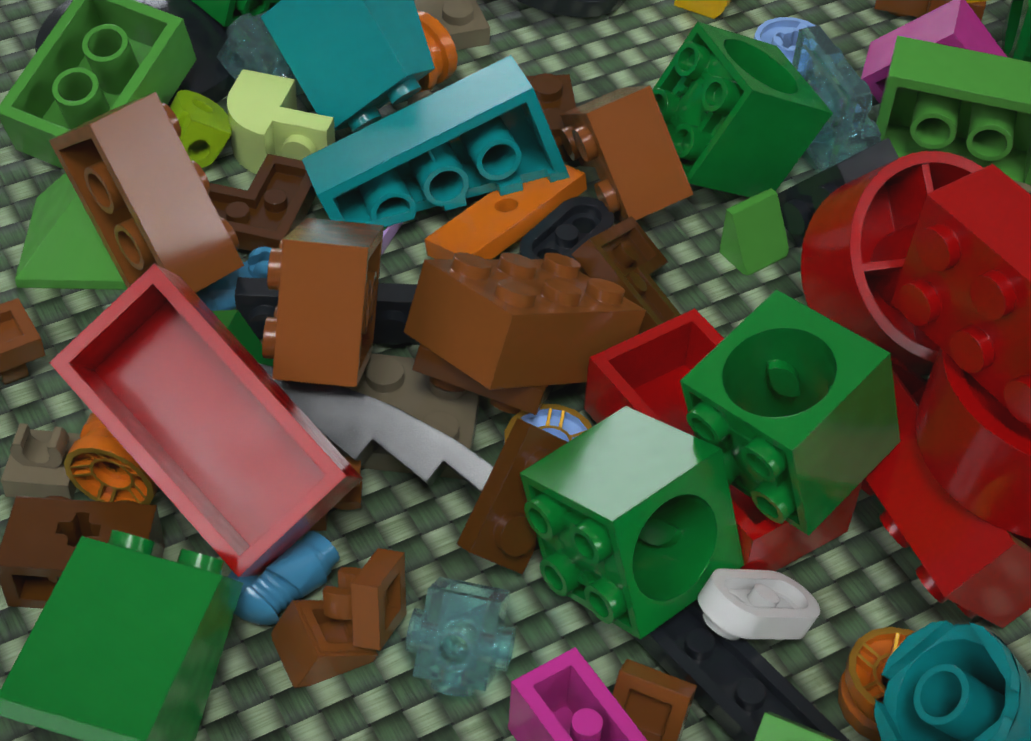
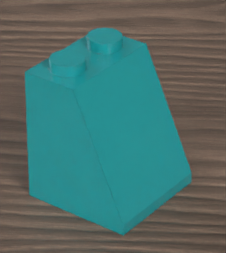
M281 0L261 16L262 21L315 112L319 115L334 117L335 131L350 127L352 132L355 133L377 122L382 117L378 109L388 102L396 105L415 95L421 90L418 81L435 69L414 0Z

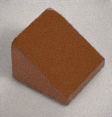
M292 600L271 634L275 648L295 688L311 686L372 663L378 656L376 650L353 646L352 619L336 620L325 616L323 600Z

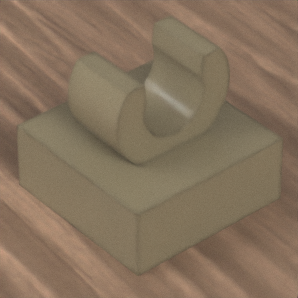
M20 423L11 444V453L1 477L5 496L15 498L16 496L42 498L47 496H63L73 500L77 488L66 475L64 461L74 442L80 439V434L67 433L63 427L57 426L54 427L53 431L30 429L28 424Z

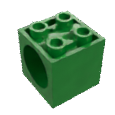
M698 21L652 89L689 184L750 198L771 188L774 191L778 189L833 114L777 46Z
M777 289L680 380L688 409L686 415L687 422L692 428L695 437L722 448L729 486L732 485L751 497L756 507L770 520L779 524L787 521L808 536L900 443L891 353Z
M623 407L520 472L527 499L524 511L530 526L537 535L543 558L540 562V571L547 585L557 595L562 597L568 596L590 609L602 622L606 624L613 623L640 640L697 600L698 594L714 570L719 568L740 569L744 566L722 448L630 407Z

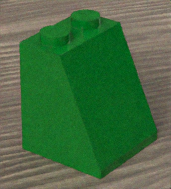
M112 529L108 543L81 536L0 689V716L82 741H195L243 583L221 575L225 561L208 555L181 549L177 562L152 556L156 542Z

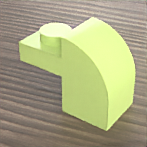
M242 69L228 93L227 109L229 124L232 128V151L236 160L245 169L257 174L267 154L302 161L303 158L335 143L334 117L297 110L295 79Z

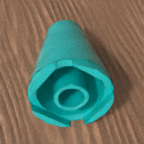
M947 620L932 622L907 636L888 658L881 674L889 679L884 700L881 703L875 699L874 717L881 741H1031V677L1007 645L985 627L970 623V625H953Z

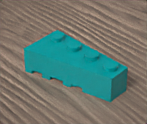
M512 55L302 159L314 190L330 220L384 225V227L413 220L417 211L436 206H443L445 211L466 206V198L498 190L500 196L522 191L523 183L547 177L551 183L570 178L534 88Z

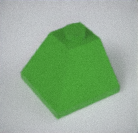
M65 172L36 198L15 277L17 288L127 290L122 277Z

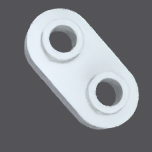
M719 568L714 570L698 594V603L704 612L703 619L715 633L729 640H738L739 638L801 639L820 615L819 604L809 591L790 577L770 570Z

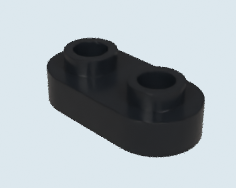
M592 197L568 199L522 238L519 255L530 259H544L546 253H558L575 259L572 253L582 244L613 226L614 214L609 212L602 201Z

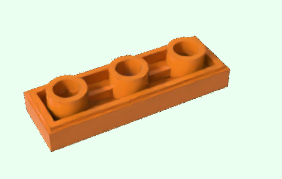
M565 164L570 178L551 183L547 177L523 183L522 191L500 196L498 190L490 192L426 237L424 240L427 255L434 259H453L455 253L462 252L477 255L484 259L495 258L512 244L521 241L531 229L561 203L578 197L586 191V173Z

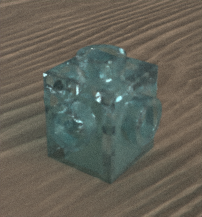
M266 12L253 16L251 13L244 14L236 19L226 31L228 39L216 58L235 80L242 69L296 79L261 19V16Z
M439 577L427 590L424 610L415 608L409 622L406 652L416 653L413 677L431 680L430 687L433 690L452 696H472L475 689L486 691L496 674V670L507 672L512 658L516 628L504 626L510 590ZM456 636L462 638L466 644L458 640Z

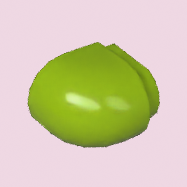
M180 90L170 106L181 127V136L179 138L190 160L195 161L201 168H204L215 161L232 135L229 118L224 109L211 99L193 91Z

